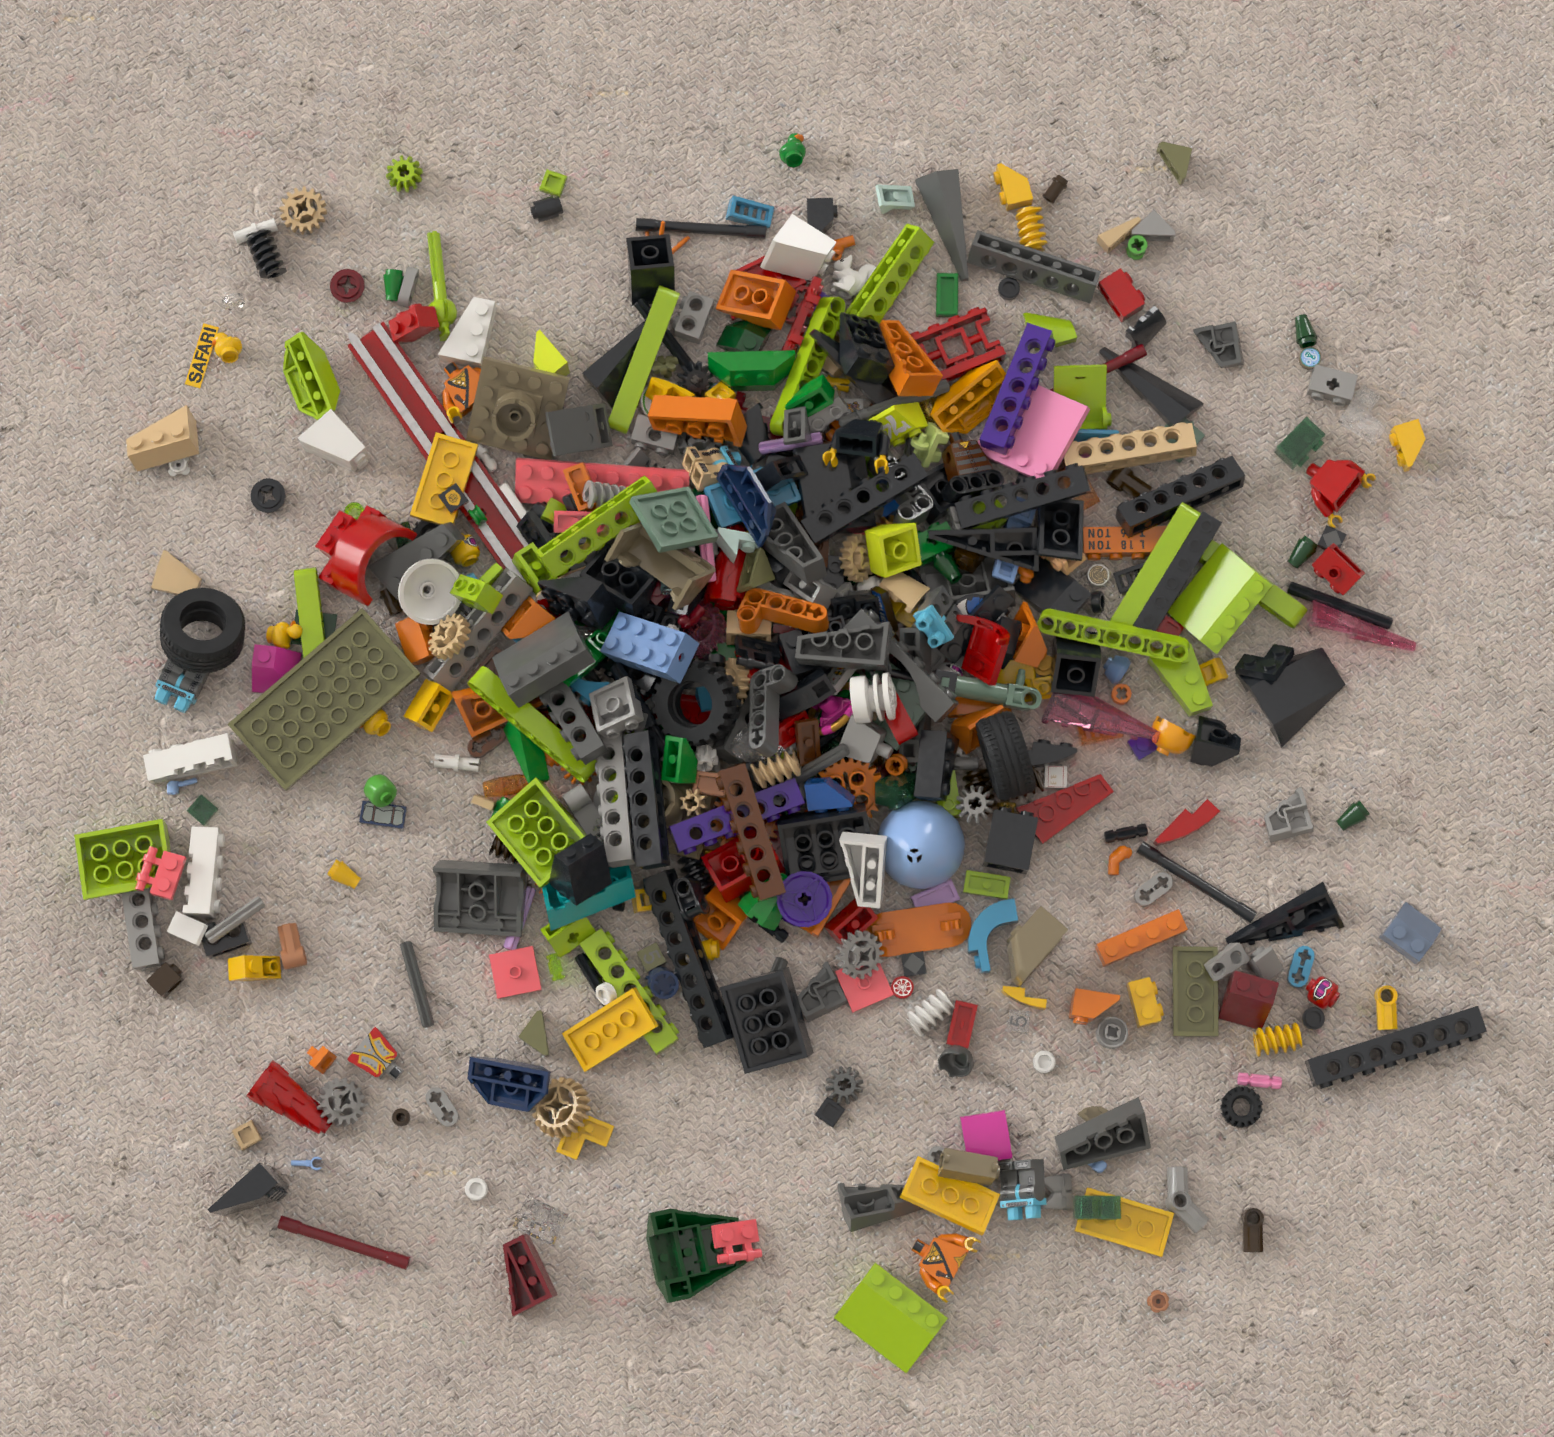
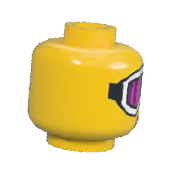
M461 533L465 539L450 554L455 564L468 567L478 561L480 549L472 535Z

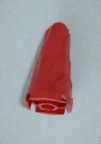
M740 523L726 528L747 532L744 525ZM720 548L714 562L716 580L707 584L703 598L705 605L710 607V602L715 603L714 609L723 611L739 609L747 591L737 592L747 552L738 549L736 559L732 563Z
M274 1060L271 1061L268 1068L264 1070L246 1095V1097L260 1106L267 1107L287 1117L299 1126L306 1127L317 1134L320 1132L325 1134L332 1125V1122L327 1123V1116L321 1117L323 1110L317 1109V1106L320 1104L307 1094L289 1076V1073Z

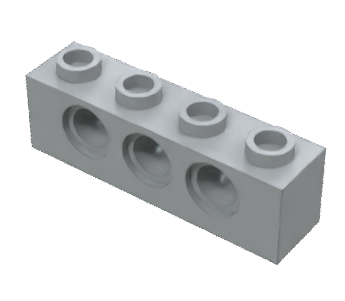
M151 888L144 889V892L137 890L121 893L132 968L135 970L162 966V960L165 959L164 948L159 944V938L162 937L160 924H156L155 917L159 915L156 902L153 903V897L150 894ZM139 895H144V904L141 906H136V897ZM147 917L148 925L144 928H139V919ZM145 939H151L152 945L148 950H143L141 947Z

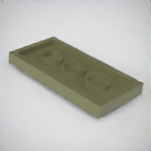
M1172 947L1173 1037L1219 1036L1218 980L1213 981L1204 967L1208 960L1218 955V947Z

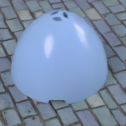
M913 801L896 807L883 820L877 834L887 836L885 872L894 881L909 888L927 889L946 882L958 870L964 856L965 840L959 822L942 806L932 802ZM911 849H918V852L913 853V852L910 851V850H911ZM907 855L912 857L913 862L907 858ZM922 855L921 860L917 862V857Z

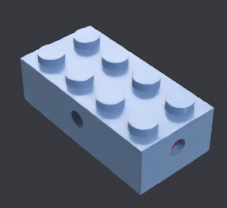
M619 612L600 652L614 662L681 683L699 643L684 632Z

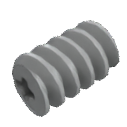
M588 480L583 489V501L587 502L589 509H592L595 503L597 509L626 489V487H618L615 484L610 486L609 483H594Z

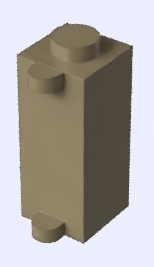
M944 1148L940 1154L938 1176L991 1186L994 1180L999 1178L1000 1166L997 1163L998 1157Z

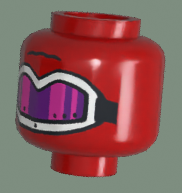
M1320 976L1316 980L1312 978L1305 989L1308 991V1001L1321 1009L1332 1008L1341 994L1338 992V985L1325 976Z

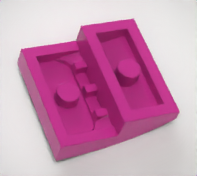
M1005 1110L960 1117L966 1152L998 1157V1160L1012 1158Z

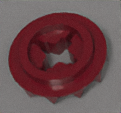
M352 269L338 271L330 281L332 295L336 300L345 304L355 302L358 298L362 297V293L365 290L362 276ZM349 278L351 286L354 287L350 288L346 294L345 289L341 286L346 285Z

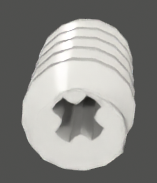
M940 989L936 990L937 997L932 994L928 996L930 1003L926 1000L921 1001L923 1008L918 1005L914 1007L916 1014L912 1011L907 1012L909 1018H906L907 1022L920 1037L923 1036L922 1028L929 1032V1023L936 1026L935 1018L937 1017L943 1021L942 1013L945 1012L951 1015L949 1007L954 1008L953 1004Z

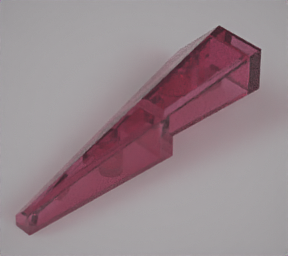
M1313 600L1310 604L1307 619L1309 626L1350 634L1349 639L1415 651L1416 642L1317 601Z
M1052 693L1041 721L1044 724H1048L1049 721L1061 723L1062 727L1067 728L1068 725L1083 727V731L1117 736L1118 733L1130 735L1131 739L1137 740L1138 737L1152 739V743L1158 742L1161 733L1096 696Z

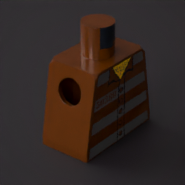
M954 432L949 435L950 445L942 452L948 482L954 476L993 469L976 440L963 441L960 432Z

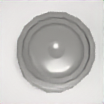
M1118 1017L1103 1019L1096 1029L1098 1042L1108 1049L1120 1047L1128 1037V1027Z

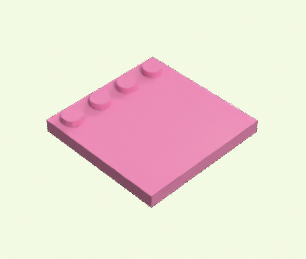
M1039 385L1036 391L1033 390L1030 395L1032 398L1029 409L1023 412L1021 428L1019 430L1016 429L1013 448L1008 449L1007 454L1004 455L981 447L989 460L1027 477L1035 476L1036 479L1044 477V473L1047 471L1058 469L1090 411L1088 406ZM1016 387L1014 392H1021L1024 388ZM1009 406L1005 411L1012 412L1016 407ZM1002 425L997 430L1005 431L1008 426Z

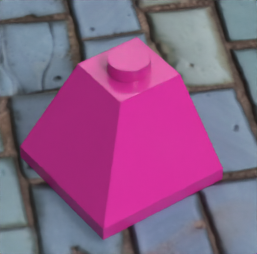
M255 644L252 659V692L264 693L301 661L302 653L276 646Z

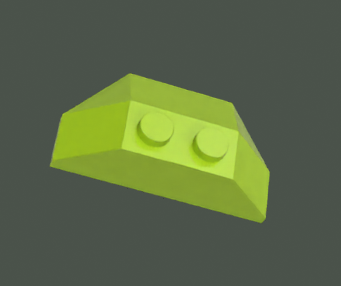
M299 332L285 341L286 350L283 372L299 411L319 420L330 409L335 411L340 388L325 351L304 332Z

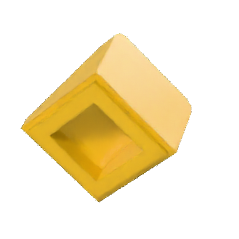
M1213 658L1199 665L1206 686L1228 678L1221 658Z

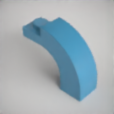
M1015 898L990 905L979 914L972 925L968 936L967 948L968 953L977 952V956H974L975 968L980 969L981 974L990 973L991 971L987 952V938L989 934L999 926L1018 922Z

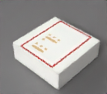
M1046 765L1044 767V788H1067V766Z

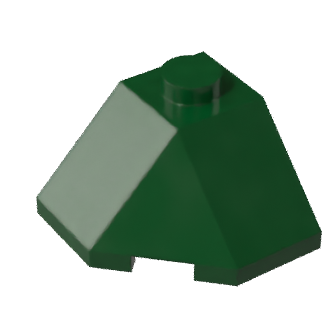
M741 320L725 326L716 346L729 352L762 351L773 329Z

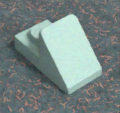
M880 184L875 186L882 214L892 209L910 210L915 207L911 186Z
M718 527L716 533L719 537L716 543L732 563L736 559L738 549L748 553L758 549L750 533Z

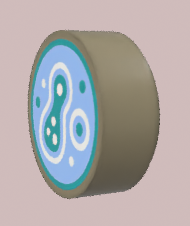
M1306 347L1301 351L1298 360L1304 369L1312 370L1315 364L1319 365L1321 354L1314 347Z

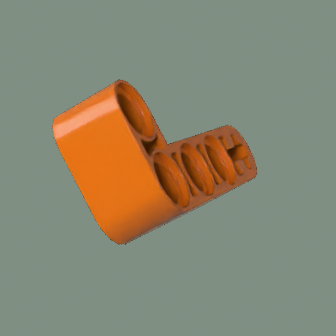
M760 588L748 590L737 611L739 628L744 634L755 633L763 619L812 633L825 632L829 628L828 614L824 606Z

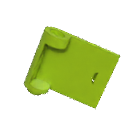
M1106 364L1054 366L1053 392L1086 405L1090 409L1080 429L1107 430V427L1111 426V413H1107Z

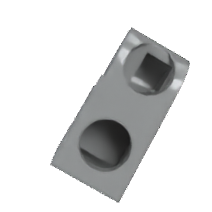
M1240 942L1229 943L1224 947L1223 951L1208 960L1204 967L1212 980L1217 981L1232 973L1250 959Z

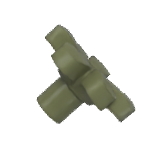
M663 355L658 356L657 361H654L652 366L653 373H661L664 378L672 377V372L676 371V365L679 364L677 357L669 355L664 359Z

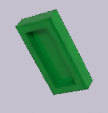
M937 273L936 317L958 315V273Z

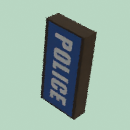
M879 586L871 588L872 595L878 596L880 623L890 622L892 630L894 632L898 631L899 627L888 591Z

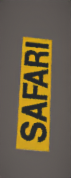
M203 323L185 385L201 388L213 349L212 341L219 327Z

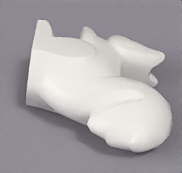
M852 255L834 263L836 271L833 272L834 275L832 276V278L838 280V283L834 282L832 284L831 293L846 300L851 299L860 292L876 268L872 264H865L861 266L858 272L851 269Z

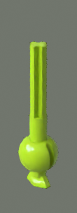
M432 231V233H427L434 301L429 306H435L439 322L438 329L441 332L440 341H446L450 336L449 325L453 324L456 320L457 308L451 300L447 299L440 233Z

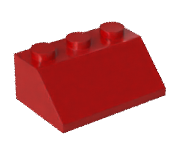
M753 829L744 833V836L747 839L755 838V831ZM738 837L701 857L726 903L749 891V885H753L750 876L746 877L743 869V864L746 863L743 854L739 855L736 847V842H739ZM772 847L779 872L781 873L785 869ZM751 850L750 856L753 860L759 861L762 859L760 850ZM759 871L757 873V878L761 882L769 877L766 871Z

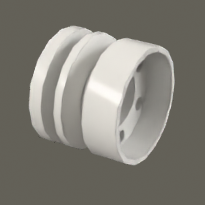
M889 672L882 674V683L879 675L874 674L873 685H869L865 675L850 678V698L856 724L872 722L873 712L877 713L880 721H884L885 710L889 720L896 718V690Z

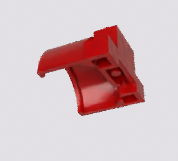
M368 505L357 520L339 510L315 545L318 550L330 559L318 578L333 589L369 606L373 599L366 589L365 572L372 554L382 543L391 538L406 537L413 541L417 533L388 519L380 511Z

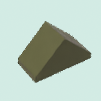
M1167 142L1159 143L1157 152L1179 185L1184 184L1192 148Z
M758 548L754 552L746 553L737 592L741 593L775 579L764 549Z
M539 1010L536 1011L518 1037L543 1056L549 1057L543 1012Z

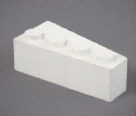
M228 733L195 740L184 745L176 744L165 750L153 749L148 751L149 754L143 755L147 778L151 784L239 766L234 740Z
M191 827L189 857L192 858V862H189L187 865V878L190 880V884L185 886L184 892L188 905H183L182 911L183 914L190 918L216 919V913H220L221 903L220 900H217L218 891L222 889V878H219V869L223 868V856H220V848L224 847L225 835L217 827Z

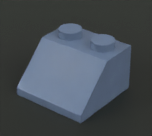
M1405 902L1379 938L1411 962L1417 964L1434 943L1442 928Z

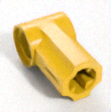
M1381 986L1374 992L1377 1030L1398 1029L1396 1008L1398 995L1392 986ZM1384 989L1388 990L1391 994V999L1388 1002H1384L1380 996Z

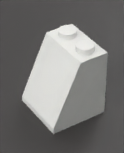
M792 214L772 240L760 267L765 270L811 281L813 276H823L829 265L826 262L829 263L835 254L833 248L836 241Z
M331 409L298 437L305 451L353 472L356 469L364 468L369 462L370 456L366 447Z

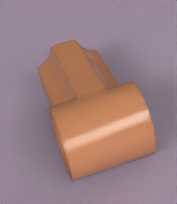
M297 923L278 926L282 948L280 953L284 969L307 965L304 947L301 946Z

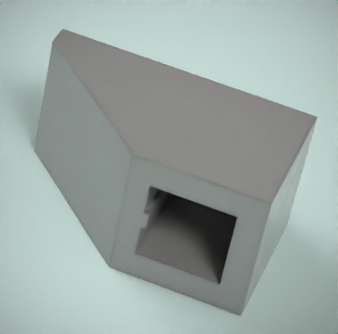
M1261 946L1249 956L1252 960L1247 964L1257 977L1271 980L1284 970L1271 946L1266 949Z

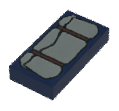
M362 801L359 823L404 829L407 807L392 804L385 807H376L370 801Z

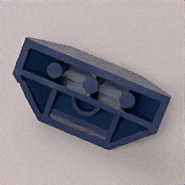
M722 465L716 478L758 548H761L773 524L776 514L775 505L770 500L763 485L750 466Z
M471 1056L467 1079L475 1086L488 1104L530 1112L548 1094L551 1071L543 1066L508 1059Z

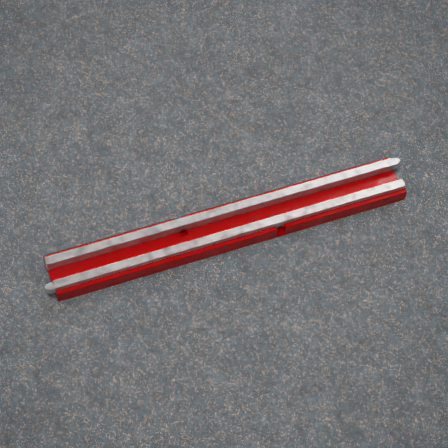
M384 321L372 327L373 330L360 339L352 332L348 334L351 342L347 345L349 350L426 461L436 432L466 441L454 423L450 422L445 409L400 344L393 342L391 332ZM476 455L464 491V495L469 501L461 505L459 509L496 563L503 570L507 567L525 581L512 562L514 554L528 545L516 527L521 519ZM476 504L488 520L487 522L482 521L479 527L468 513V510H473ZM531 591L529 596L536 601V595ZM541 605L548 612H550L555 617V619L561 616L560 614L555 615L554 613H552L549 607Z

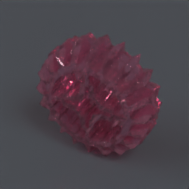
M702 600L698 605L706 610L703 616L712 619V621L699 620L690 629H683L682 631L699 643L692 659L695 658L696 654L702 659L703 653L711 654V649L718 651L717 643L723 644L721 637L726 636L725 628H727V624L724 621V615L720 613L718 607H713L710 602L704 604Z

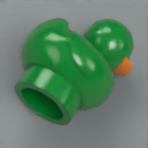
M792 133L789 135L788 142L779 150L781 161L792 168L800 166L806 155V148L802 144L804 136L801 134Z

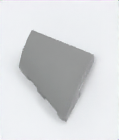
M1302 787L1297 788L1292 796L1287 800L1281 801L1276 809L1271 810L1264 816L1270 843L1313 832V825L1307 810Z

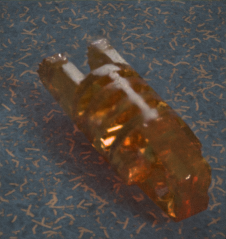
M521 773L494 778L483 782L484 796L502 797L515 795L526 787L528 782L524 774L521 775Z

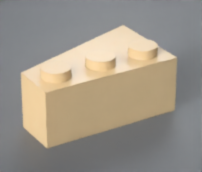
M187 405L126 439L127 456L137 472L199 454L196 419Z

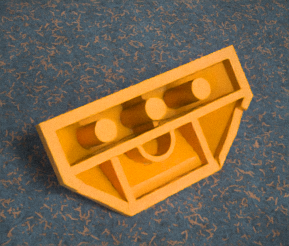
M997 360L970 370L950 386L948 392L937 397L930 415L939 429L943 432L967 434L990 415L1006 376L1005 371Z

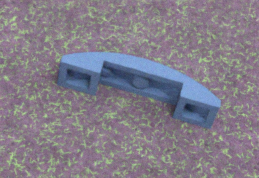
M1017 496L1018 501H1025V499ZM1036 509L1008 517L1005 528L1029 527L1032 524ZM995 559L992 577L1013 584L1019 566Z

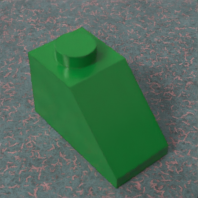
M822 374L804 384L785 405V409L806 407L808 417L834 403L835 390Z
M666 735L661 780L675 783H696L698 760L687 739Z

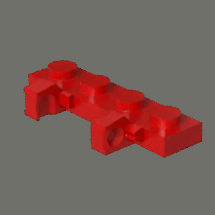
M812 277L782 350H795L796 353L797 345H802L804 340L802 336L807 327L804 325L806 317H811L815 305L818 306L821 300L820 294L824 285H821V278Z

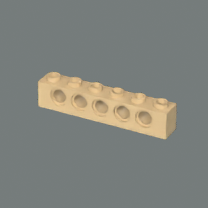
M1182 422L1171 427L1158 426L1147 431L1135 430L1129 434L1121 435L1117 433L1105 438L1093 437L1087 441H1073L1063 458V464L1065 469L1067 465L1078 463V466H1084L1086 474L1196 456L1197 444L1192 423L1186 424ZM1175 439L1177 442L1169 443L1167 440ZM1151 442L1154 443L1155 446L1148 447L1145 444ZM1131 446L1134 449L1127 451L1124 447ZM1110 450L1112 453L1104 454L1102 451ZM1086 453L1090 457L1082 458L1080 455Z

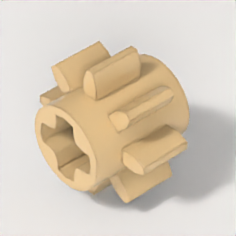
M687 789V795L679 798L683 801L680 809L688 810V816H692L694 811L697 815L702 814L700 809L708 808L704 800L708 796L700 795V789H696L694 794L690 789ZM694 799V801L697 802V806H693V803L690 802V800Z

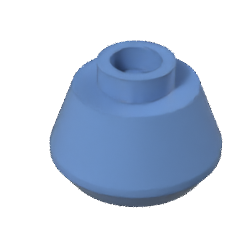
M1115 655L1114 658L1109 657L1103 668L1106 669L1104 674L1112 684H1118L1131 664L1129 658Z

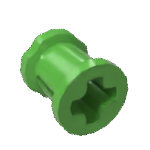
M1140 235L1130 238L1126 248L1129 258L1133 260L1143 258L1147 249L1146 239ZM1136 245L1138 248H1140V251H1137V249L1133 248V246Z

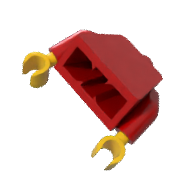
M1329 459L1322 467L1312 463L1306 470V474L1312 477L1310 480L1311 496L1315 506L1324 517L1329 518L1328 525L1334 529L1336 527L1333 525L1332 519L1336 518L1339 523H1342V517L1334 515L1333 511L1337 513L1360 484L1364 488L1372 487L1367 482V478L1371 481L1376 480L1374 474L1369 473L1366 475L1365 470L1352 460L1333 461Z

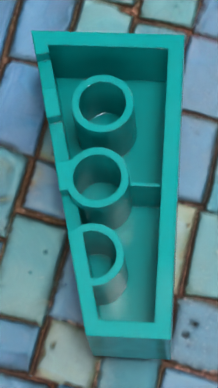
M629 865L615 868L609 867L612 884L577 906L553 888L550 883L542 887L551 931L635 898L636 895Z

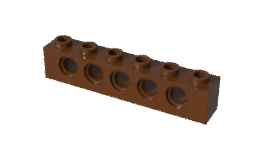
M745 763L720 770L718 777L715 778L719 791L723 790L725 799H722L723 806L726 812H730L732 818L729 821L732 833H736L739 842H736V847L739 855L743 854L746 862L743 864V869L746 877L750 876L753 884L749 885L752 897L757 898L758 902L784 895L786 890ZM732 785L740 786L742 794L739 796L732 795L730 787ZM740 806L746 807L749 815L745 818L740 817L737 814V808ZM752 828L755 831V838L747 839L743 833L744 829ZM751 850H760L762 859L759 861L753 860L750 856ZM759 871H766L768 873L769 880L767 882L758 880L757 873Z

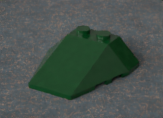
M666 1209L648 1213L647 1245L655 1282L667 1303L689 1299L748 1263L745 1260H741L730 1265L726 1263L718 1264L717 1255L724 1254L723 1247L714 1249L711 1226L738 1222L739 1218L702 1214L693 1211H680L678 1209ZM742 1244L732 1246L734 1252L743 1251Z

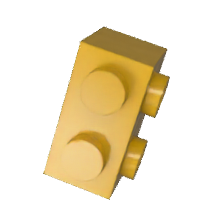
M425 679L403 717L416 726L433 732L453 696L442 685Z
M1150 977L1128 982L1126 987L1137 1028L1162 1021L1161 1016H1164L1161 1003L1157 1004L1155 995L1158 994L1155 981L1151 982Z

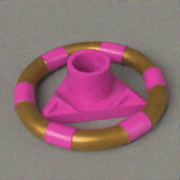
M846 682L840 691H850V682ZM833 695L819 704L810 707L807 713L809 718H815L818 709H822L819 736H826L839 730L853 715L851 700Z

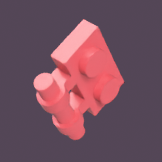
M149 846L148 852L144 854L142 860L144 864L141 873H138L136 877L137 884L135 889L144 892L146 884L152 885L151 895L173 900L187 858L168 851L163 852L161 859L156 858L158 849ZM152 865L158 866L155 878L149 876Z
M756 1219L711 1226L714 1249L723 1247L724 1254L717 1255L718 1264L726 1263L730 1265L741 1260L749 1262L754 1261L755 1258L762 1257V1250L760 1248L753 1249L751 1243L759 1242ZM742 1244L743 1251H733L732 1246Z

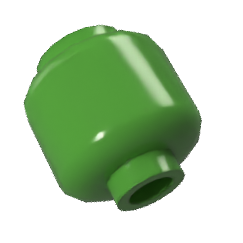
M378 774L367 780L364 786V793L373 805L385 807L394 801L397 789L388 777Z

